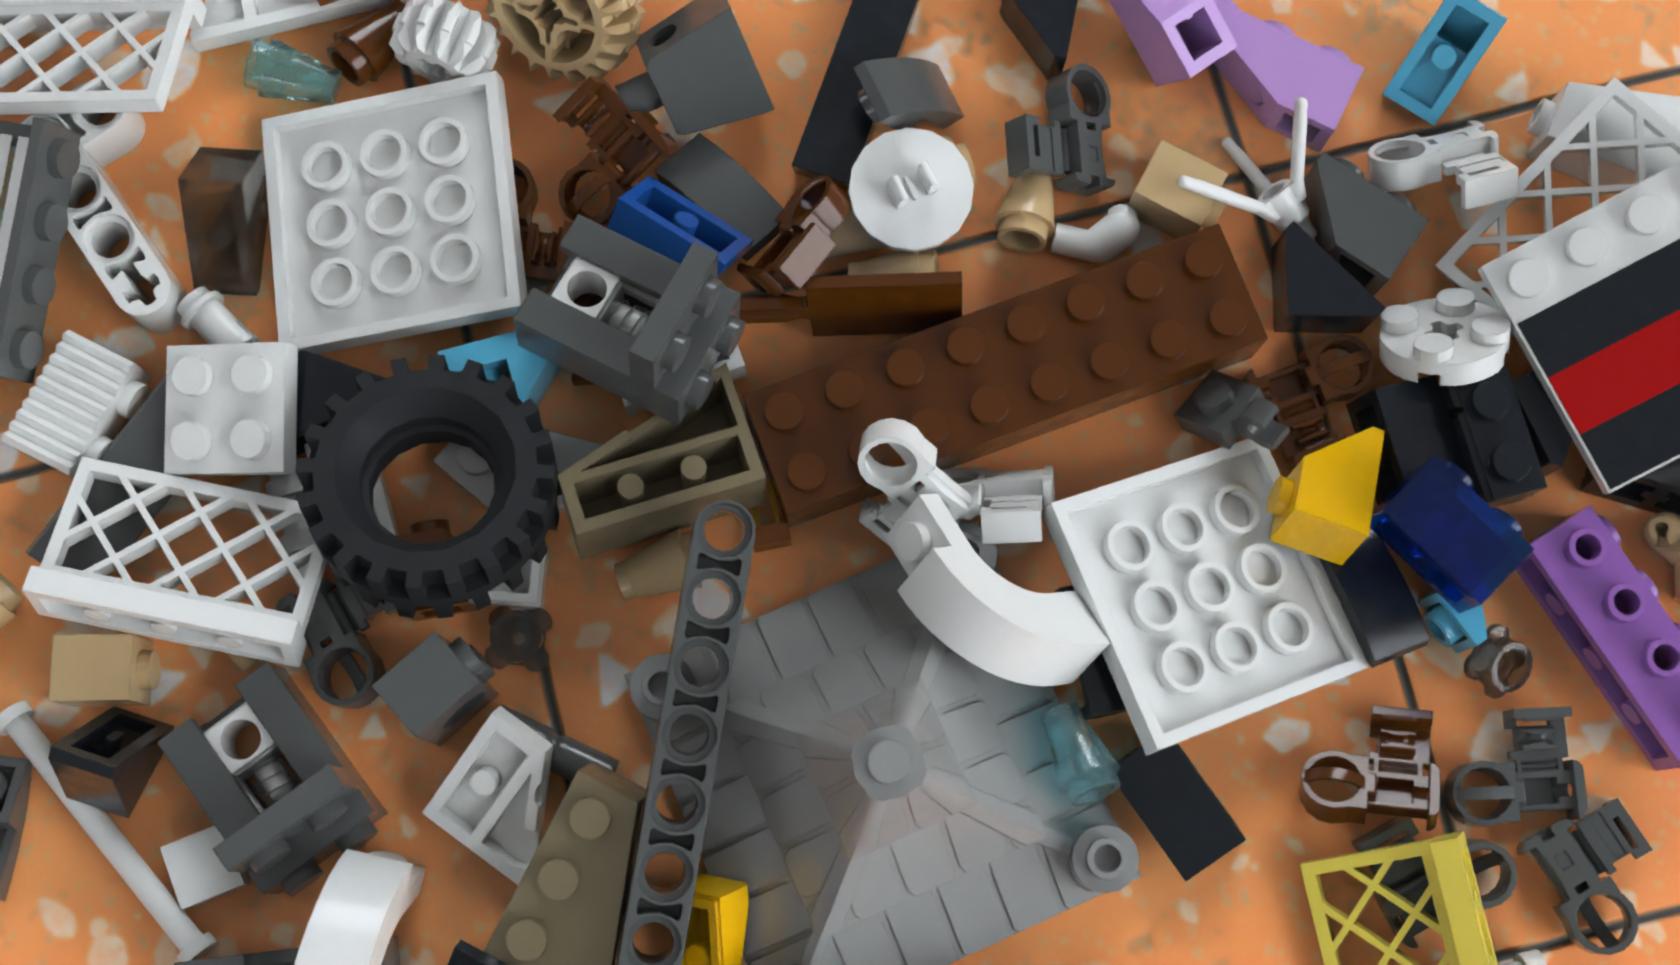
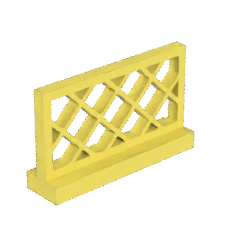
M1464 830L1437 835L1431 839L1305 861L1300 864L1324 965H1342L1338 949L1350 930L1385 953L1377 965H1387L1391 958L1401 965H1422L1398 949L1416 919L1442 935L1446 953L1438 965H1447L1448 962L1449 965H1498ZM1422 856L1429 885L1415 905L1381 881L1394 861ZM1383 863L1375 877L1359 868ZM1344 870L1368 886L1350 916L1326 901L1320 874ZM1375 891L1410 914L1391 944L1356 921ZM1431 896L1437 919L1423 910ZM1330 917L1343 925L1336 938Z

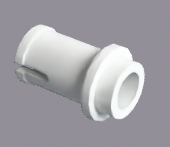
M205 286L198 287L187 294L177 307V313L182 317L181 326L187 331L195 330L208 344L259 342V338L254 333H251L223 305L224 296L219 291L214 290L210 292Z

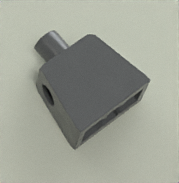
M693 0L640 35L636 43L647 72L615 86L618 96L632 111L651 112L664 106L678 135L692 134L774 110L727 0Z

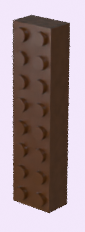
M1218 223L744 394L743 403L748 423L785 521H787L790 528L861 502L868 497L871 498L884 493L865 481L860 475L857 465L862 434L869 425L878 420L895 418L905 420L916 426L924 438L937 448L936 466L940 470L950 469L1209 374L1212 369L1217 371L1250 359L1265 343L1268 336ZM888 443L879 444L869 451L873 459L883 465L891 467L906 465L901 456Z

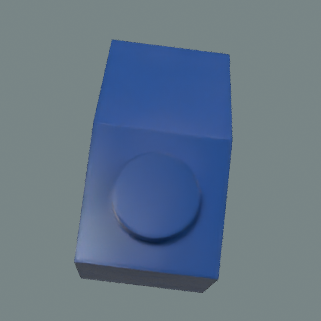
M648 176L618 198L608 225V229L680 264L695 241L718 252V275H721L746 254L754 241L651 176Z

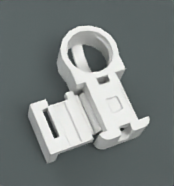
M1469 120L1467 121V127L1422 138L1417 134L1384 140L1374 144L1368 151L1369 181L1388 192L1413 190L1442 181L1443 169V174L1446 176L1456 175V184L1461 186V207L1465 210L1518 197V167L1499 155V135L1493 130L1485 131V125L1480 121Z
M895 418L878 420L868 426L862 434L857 462L860 475L868 484L884 492L889 501L887 504L882 503L879 505L869 497L861 503L859 522L888 546L889 544L885 536L919 494L938 493L958 525L961 516L967 521L977 516L981 511L982 486L980 484L969 492L965 491L936 466L937 448L924 438L918 428L905 420ZM888 443L901 456L906 465L897 467L883 465L875 461L869 454V451L879 444Z
M1044 465V469L1019 471H988L987 467L942 469L946 475L967 492L971 491L978 484L982 486L981 511L978 514L981 517L982 544L1042 542V508L1044 509L1050 503L1055 502L1053 466Z

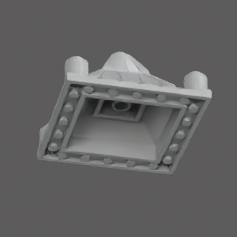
M977 521L972 523L959 522V528L975 552L992 570L1001 576L996 565L998 555L996 544H982L981 526H979ZM897 557L740 625L701 858L708 875L748 883L749 907L743 957L747 965H949L1099 895L1119 891L1131 883V881L1142 877L1138 869L1139 855L1136 844L1129 834L1118 828L1061 703L1054 692L1053 686H1030L1000 678L970 663L942 643L914 615L897 590L909 576ZM696 646L689 649L681 661V673L684 679L693 685H704L711 682L719 669L716 654L705 646ZM663 653L647 657L637 665L634 671L624 675L630 689L631 699L642 716L653 745L670 656ZM693 714L677 718L669 730L671 745L682 752H693L699 749L707 737V726L704 720ZM681 783L671 784L683 816L686 817L693 810L696 803L695 792L687 785Z

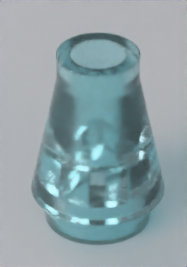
M272 38L270 43L256 39L247 59L244 86L257 90L258 97L320 102L333 105L339 92L342 71L329 67L276 38Z
M1076 702L1058 705L1042 715L1041 720L1047 732L1058 790L1060 794L1068 795L1072 806L1079 807L1097 802L1120 788L1121 782L1116 774L1120 769L1119 763L1084 718Z

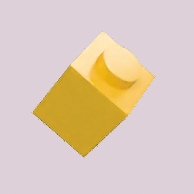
M1376 427L1363 430L1304 456L1287 478L1279 476L1270 491L1266 511L1274 515L1269 540L1342 566L1369 536L1385 430Z

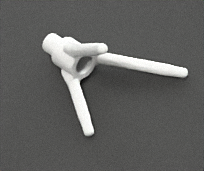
M1299 97L1295 100L1290 180L1283 179L1274 184L1271 183L1234 140L1226 137L1222 141V147L1261 192L1258 200L1187 175H1181L1178 178V185L1196 194L1256 214L1269 223H1273L1280 232L1284 231L1294 221L1313 239L1317 235V230L1307 217L1310 209L1304 202L1306 198L1304 170L1307 137V99Z

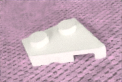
M500 705L490 714L422 814L515 884L519 885L541 842L553 744Z

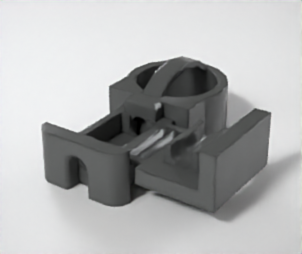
M1077 64L1050 78L1046 85L1045 100L1049 115L1048 126L1039 124L1038 116L1026 113L1005 123L1009 177L1017 178L1026 173L1034 172L1060 177L1066 173V176L1054 180L1058 190L1091 196L1109 189L1115 184V180L1106 178L1102 154V131L1111 127L1109 112L1110 94L1106 82L1095 68L1087 64ZM1071 83L1079 90L1083 98L1084 113L1073 100Z
M324 578L321 580L304 634L312 656L303 662L311 676L314 690L322 700L345 709H359L371 704L379 696L372 685L384 676L386 671L382 659L372 649L365 634L359 633L357 630L365 631L370 628L367 620L374 619V616L379 612L385 611L386 614L391 615L397 610L393 603H385L384 600H381L377 608L364 602L356 587L352 584L344 587L338 579L334 582ZM289 593L280 599L276 605V610L293 613L298 595ZM332 639V643L325 644L327 640ZM351 652L361 655L365 660L367 679L356 660L350 654ZM337 661L345 668L358 692L346 699H340L334 693L330 682L331 671Z
M1571 706L1523 708L1503 711L1504 729H1512L1514 751L1507 752V760H1514V762L1476 761L1459 765L1450 772L1444 783L1443 798L1447 810L1454 819L1466 826L1489 827L1501 823L1521 822L1520 812L1566 810L1567 819L1569 820L1584 818L1588 813L1583 766L1577 760H1562V758L1569 757L1564 718L1572 716ZM1516 721H1546L1547 725L1517 727ZM1472 771L1484 772L1490 775L1498 784V786L1460 788L1465 775ZM1568 784L1572 786V796L1568 794ZM1500 799L1496 811L1483 818L1473 816L1462 805V801Z
M1618 798L1606 802L1601 808L1575 823L1569 819L1556 821L1518 844L1517 854L1522 855L1530 851L1562 901L1552 908L1562 921L1568 938L1578 948L1591 954L1612 955L1624 951L1634 941L1638 932V915L1633 904L1620 892L1610 876L1599 878L1598 875L1606 872L1607 875L1616 872L1617 870L1612 863L1629 853L1632 854L1634 859H1638L1653 849ZM1575 825L1577 830L1569 833L1567 829ZM1593 895L1605 896L1620 908L1624 919V928L1620 938L1616 939L1598 915L1589 897ZM1578 910H1580L1588 925L1605 947H1598L1597 944L1587 940L1581 933L1577 922Z
M1396 816L1353 840L1351 843L1355 850L1360 852L1376 849L1403 832H1406L1407 836L1389 846L1415 842L1413 836L1418 834L1419 831L1411 817ZM1477 838L1466 839L1469 853L1477 850H1491V853L1472 861L1475 875L1496 865L1500 866V878L1496 886L1488 894L1482 895L1481 900L1484 910L1501 905L1512 895L1517 884V868L1513 858L1504 848L1492 842ZM1422 856L1394 861L1381 881L1415 905L1429 885ZM1383 863L1369 866L1374 876ZM1377 893L1376 902L1396 936L1410 914ZM1431 896L1423 910L1437 919ZM1416 919L1402 943L1411 948H1418L1419 946L1413 936L1429 927Z

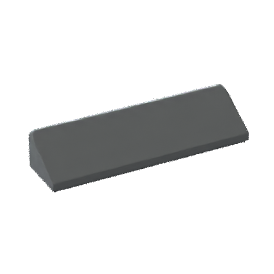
M166 375L99 460L164 473ZM95 479L86 504L93 516H96L130 497L122 484ZM133 487L137 494L146 490L142 488ZM171 494L146 507L152 519L156 517L171 498ZM63 505L26 550L28 555L40 563L43 560ZM137 511L102 531L117 553L134 544L148 526ZM83 512L79 519L78 525L87 521ZM93 534L69 547L62 566L83 571L109 556L96 534Z

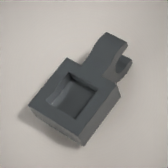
M1213 369L1174 414L1184 431L1227 449H1230L1238 438L1243 436L1264 448L1275 450L1290 432L1288 426L1273 420L1279 409L1275 404L1265 399L1259 387Z

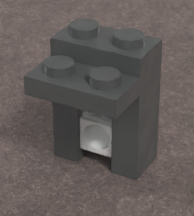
M578 214L559 244L560 251L570 256L562 268L561 275L549 294L533 287L513 318L518 346L679 426L689 407L699 410L709 395L715 379V375L710 373L720 353L729 357L740 341L746 324L745 321L740 319L741 293L723 285V282L717 279L718 252L694 241L680 264ZM587 293L597 294L604 298L600 303L591 307L579 306L573 302L577 297Z
M267 662L235 685L242 695V698L201 726L197 724L195 719H188L157 743L224 838V841L214 847L213 851L228 872H247L262 894H280L285 890L289 896H293L311 885L324 873L319 864L340 849L344 853L346 849L357 850L378 833L374 823L385 816L387 811L285 668ZM255 724L261 736L259 748L252 756L242 759L236 751L237 735L244 727ZM283 753L303 783L299 786L298 781H292L290 778L291 771L285 770L282 767L284 761L278 759L280 754ZM255 775L260 783L257 786L262 785L266 790L267 794L265 797L270 796L272 800L277 802L268 807L249 780L250 776Z

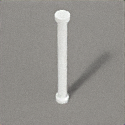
M25 700L19 701L0 713V736L9 735L167 934L180 951L176 959L179 962L201 960L218 945V941L210 932L202 934L186 912L180 909L178 902L105 810L66 797L48 759L52 743L32 720L35 711Z

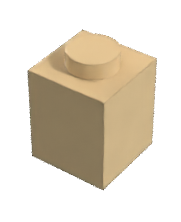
M1161 140L1128 205L1137 211L1139 220L1177 239L1199 231L1200 227L1205 229L1216 225L1226 206L1225 203L1180 187L1177 183L1178 178L1181 175H1187L1222 187L1229 173Z
M135 634L53 635L49 701L72 707L150 706L151 690L158 687L161 676V662L158 652L153 650L154 641Z

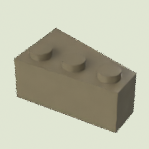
M726 363L711 372L715 375L714 383L701 408L696 410L689 407L679 426L658 415H654L629 433L627 430H624L557 475L563 505L580 559L667 534L679 527L683 529L693 526L697 515L708 504L717 500H732L742 504L746 509L765 503L766 475ZM717 513L713 516H710L707 519V521L723 517L728 514Z

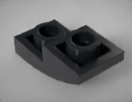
M1372 524L1369 536L1342 566L1319 558L1336 595L1343 603L1344 613L1366 660L1372 668L1427 646L1430 638L1412 593L1395 560Z

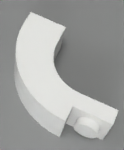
M938 493L919 494L885 536L886 541L909 576L897 590L906 605L942 643L970 663L991 674L1030 686L1044 687L1070 684L1110 644V641L1076 590L1037 593L1007 581L992 570L972 548Z
M346 849L335 864L322 888L307 924L294 965H381L397 923L421 893L426 868L408 863L404 856L394 852L373 851L364 853Z

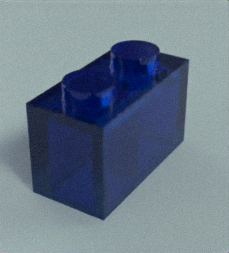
M1435 455L1415 468L1373 511L1370 529L1460 614L1482 605L1534 548L1522 537L1523 530L1511 515L1499 508H1491L1473 491L1474 484L1471 478L1460 467L1451 462H1443Z

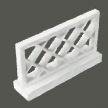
M0 0V52L11 46L17 53L0 65V89L29 69L38 77L17 92L0 91V115L163 112L188 29H202L207 13L205 4L202 0ZM165 29L163 33L143 46L134 38L144 30ZM87 31H107L83 48L75 40ZM49 32L25 49L17 42V40L28 33ZM127 43L134 52L104 72L96 62ZM68 44L75 53L44 73L37 64ZM146 67H149L152 71L146 90H120L118 88L119 85ZM88 68L97 76L76 91H60L58 89Z
M1614 77L1519 176L1518 197L1494 203L1439 260L1434 268L1457 288L1472 291L1475 294V302L1486 304L1501 312L1494 299L1484 291L1488 290L1484 281L1471 280L1454 264L1470 247L1498 245L1500 257L1507 253V245L1524 244L1541 235L1507 236L1506 210L1510 205L1518 200L1543 199L1545 233L1553 229L1552 198L1589 196L1590 208L1599 204V195L1621 193L1646 179L1645 148L1671 147L1680 154V131ZM1612 99L1633 115L1634 139L1597 141L1596 115ZM1644 125L1658 137L1644 138ZM1587 126V142L1571 143ZM1635 149L1636 183L1599 186L1597 151ZM1588 152L1589 186L1552 189L1551 162L1559 154ZM1542 173V189L1526 190ZM1497 220L1498 236L1481 237Z
M82 456L40 567L31 565L22 591L38 615L300 668L307 645L304 634L327 560L322 557L316 543L289 557L275 535L276 532L296 521L306 522L296 500ZM95 479L122 484L130 497L96 516H93L86 504ZM133 487L142 488L146 490L137 494ZM170 494L186 497L195 512L159 530L146 507ZM198 500L210 502V504L202 507ZM232 508L249 510L259 525L224 543L210 520ZM138 511L152 534L116 553L102 530ZM83 512L87 521L78 525L79 519ZM263 514L273 515L275 517L266 520ZM203 524L217 548L181 566L169 547L168 542ZM93 534H96L109 556L83 571L62 566L69 547ZM267 538L281 559V562L247 580L234 560L233 555ZM160 547L174 571L150 584L132 581L124 566ZM225 560L239 585L215 598L198 594L190 579ZM308 563V566H307V569H306V572H305V575H304V578H303V577L301 576V574L299 573L298 568H300V567H302V566H304V565H306V564ZM117 570L121 578L107 575ZM290 574L300 590L293 613L264 608L255 592ZM182 583L187 592L172 588ZM248 597L252 605L239 603L238 601Z

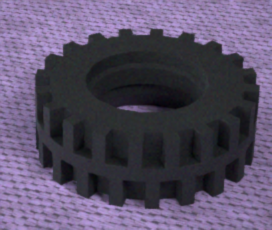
M429 355L428 369L409 371L405 357L392 360L390 363L393 376L375 382L370 373L365 371L354 378L359 393L347 402L334 393L324 403L331 419L325 427L310 423L304 435L311 450L309 458H297L296 474L303 486V493L297 494L299 508L322 557L327 560L335 577L344 587L352 584L358 589L363 601L376 608L381 600L393 603L399 616L414 618L417 606H432L438 619L454 617L453 603L473 599L477 610L491 605L488 591L503 582L514 591L524 582L521 572L524 564L529 559L539 564L548 552L544 539L548 529L557 531L560 519L557 506V496H561L557 477L558 470L549 430H544L539 409L531 398L525 402L518 398L515 382L502 374L493 383L486 379L482 363L469 359L462 373L449 371L445 355ZM451 442L471 448L486 460L494 475V495L487 513L470 530L444 542L417 544L397 538L379 523L373 511V489L380 473L399 454L421 444Z

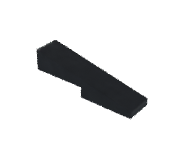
M920 0L852 1L792 162V167L796 174L811 179L827 175L839 188L849 190L851 169L863 148L869 144L876 125L868 116L858 98L857 92L863 86L854 67L863 61L901 57Z

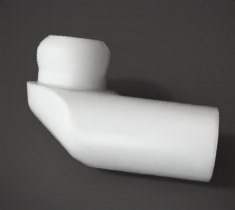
M1126 204L1114 205L1108 209V215L1088 230L1057 223L1050 252L1099 264L1107 263L1136 241L1141 229L1137 211Z

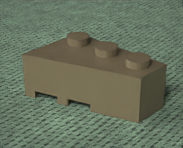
M596 761L577 771L484 950L485 953L507 965H616L646 793L644 787Z

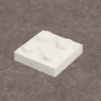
M282 341L167 346L164 473L180 477L296 474L298 345Z

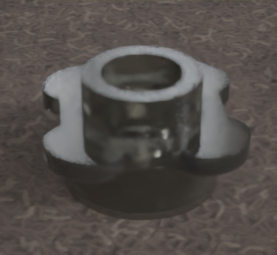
M508 606L495 608L490 613L488 619L491 625V645L485 651V659L490 666L501 670L508 665L525 666L531 672H538L544 669L549 662V654L545 650L546 633L553 626L550 614L541 608H535L530 613L520 610L512 611ZM517 633H523L525 636V641L520 645H516L513 642V637Z
M1497 623L1487 628V639L1474 647L1464 663L1466 677L1480 681L1484 685L1485 695L1493 699L1501 698L1506 693L1521 688L1530 676L1533 663L1529 648L1522 643L1512 640L1509 637L1508 627Z

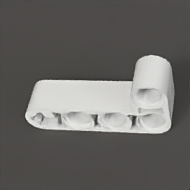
M87 81V82H85V83H82L81 85L77 86L76 88H74V89L71 90V91H76V90H78L79 88H81L82 86H84L85 84H87V83L90 82V81ZM105 113L32 114L21 124L32 125L33 117L44 118L81 134L79 143L80 164L72 180L66 211L68 215L67 229L116 304L149 331L165 333L176 329L181 324L182 319L177 313V307L187 295L186 290L104 169L107 165L133 150L141 142L145 134V120L142 113H116L110 122L103 125H98V122ZM96 190V195L91 203L85 207L77 208V203L81 196L86 192ZM129 238L127 249L121 255L109 258L112 246L121 239ZM146 279L155 287L153 293L156 300L153 303L150 302L144 290L136 282Z

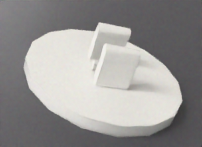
M906 127L883 133L863 148L851 169L848 196L854 218L870 238L889 249L915 253L939 247L958 233L971 210L974 184L968 162L952 142L933 131Z

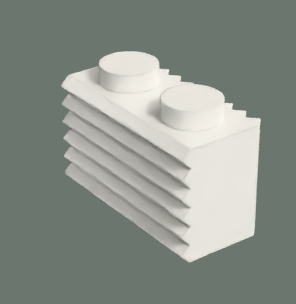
M67 330L63 333L62 341L56 344L55 352L49 356V363L43 366L42 374L36 378L35 386L29 389V396L23 400L22 408L16 411L15 419L9 423V430L3 433L2 442L74 478L81 457L99 460L117 436L127 418L131 419L148 398L150 388L146 384L151 375L136 363Z

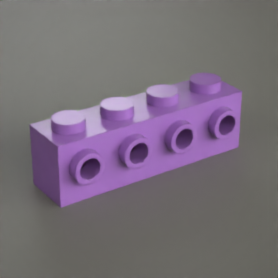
M1590 505L1565 517L1506 557L1654 770L1680 768V624L1673 622L1659 603V592L1652 579L1642 570L1635 568L1620 548L1621 539L1616 528L1608 519L1602 515H1597Z

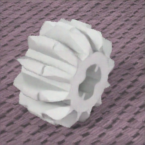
M449 0L407 1L403 11L397 15L392 27L393 34L389 45L394 50V57L399 63L409 66L412 74L421 75L432 84L492 71L498 58L496 53L501 42L496 36L497 29L492 23L482 20V15L479 11L469 10L462 5L461 1L455 3Z

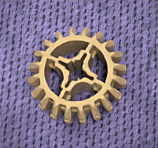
M489 0L484 13L497 18L499 24L496 35L507 36L511 41L513 47L510 55L522 53L528 58L530 71L543 66L551 81L565 76L574 85L579 81H584L589 76L604 77L613 67L617 68L629 56L628 52L637 44L636 41L642 33L639 25L642 23V18L646 11L636 3L638 0ZM585 29L594 32V34H584L581 31Z

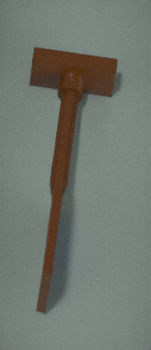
M962 271L813 276L805 283L806 296L797 297L786 294L772 296L771 294L741 295L740 319L745 321L746 324L780 323L795 319H809L813 336L916 333L962 316ZM587 293L577 297L573 302L579 306L591 307L600 303L604 298L597 294ZM572 373L571 381L573 386L596 385Z

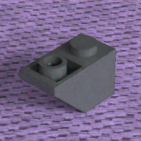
M1322 152L1304 178L1305 200L1310 209L1309 217L1312 225L1317 230V235L1314 237L1315 241L1374 296L1390 280L1429 220L1419 214L1415 205L1406 197L1395 192H1385L1366 180L1363 172L1352 162L1342 158H1332L1325 152Z

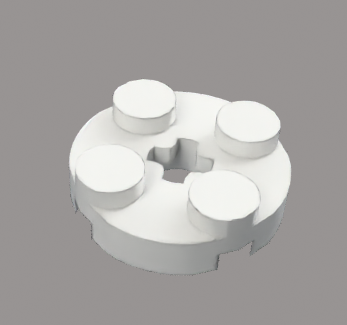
M1446 288L1438 292L1436 298L1386 307L1381 313L1379 358L1391 373L1404 380L1418 383V372L1428 375H1440L1439 386H1459L1479 382L1498 373L1504 366L1505 353L1509 354L1511 322L1503 317L1501 312L1491 306L1475 302V294L1472 291L1464 288Z

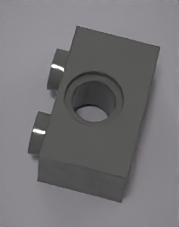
M435 631L372 685L374 690L416 738L438 746L444 744L500 695L488 682L496 674V671L474 646L468 645L460 636L453 642H450Z

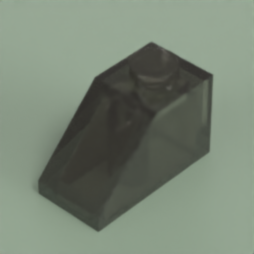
M200 147L178 178L194 289L205 286L210 292L216 290L221 294L257 296L260 291L269 215L263 150Z

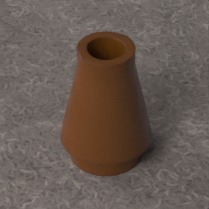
M392 0L385 7L333 34L334 42L326 49L328 57L337 70L354 85L362 86L368 80L376 82L394 58L395 52L389 45L393 34L392 27L397 15L405 7L403 2Z

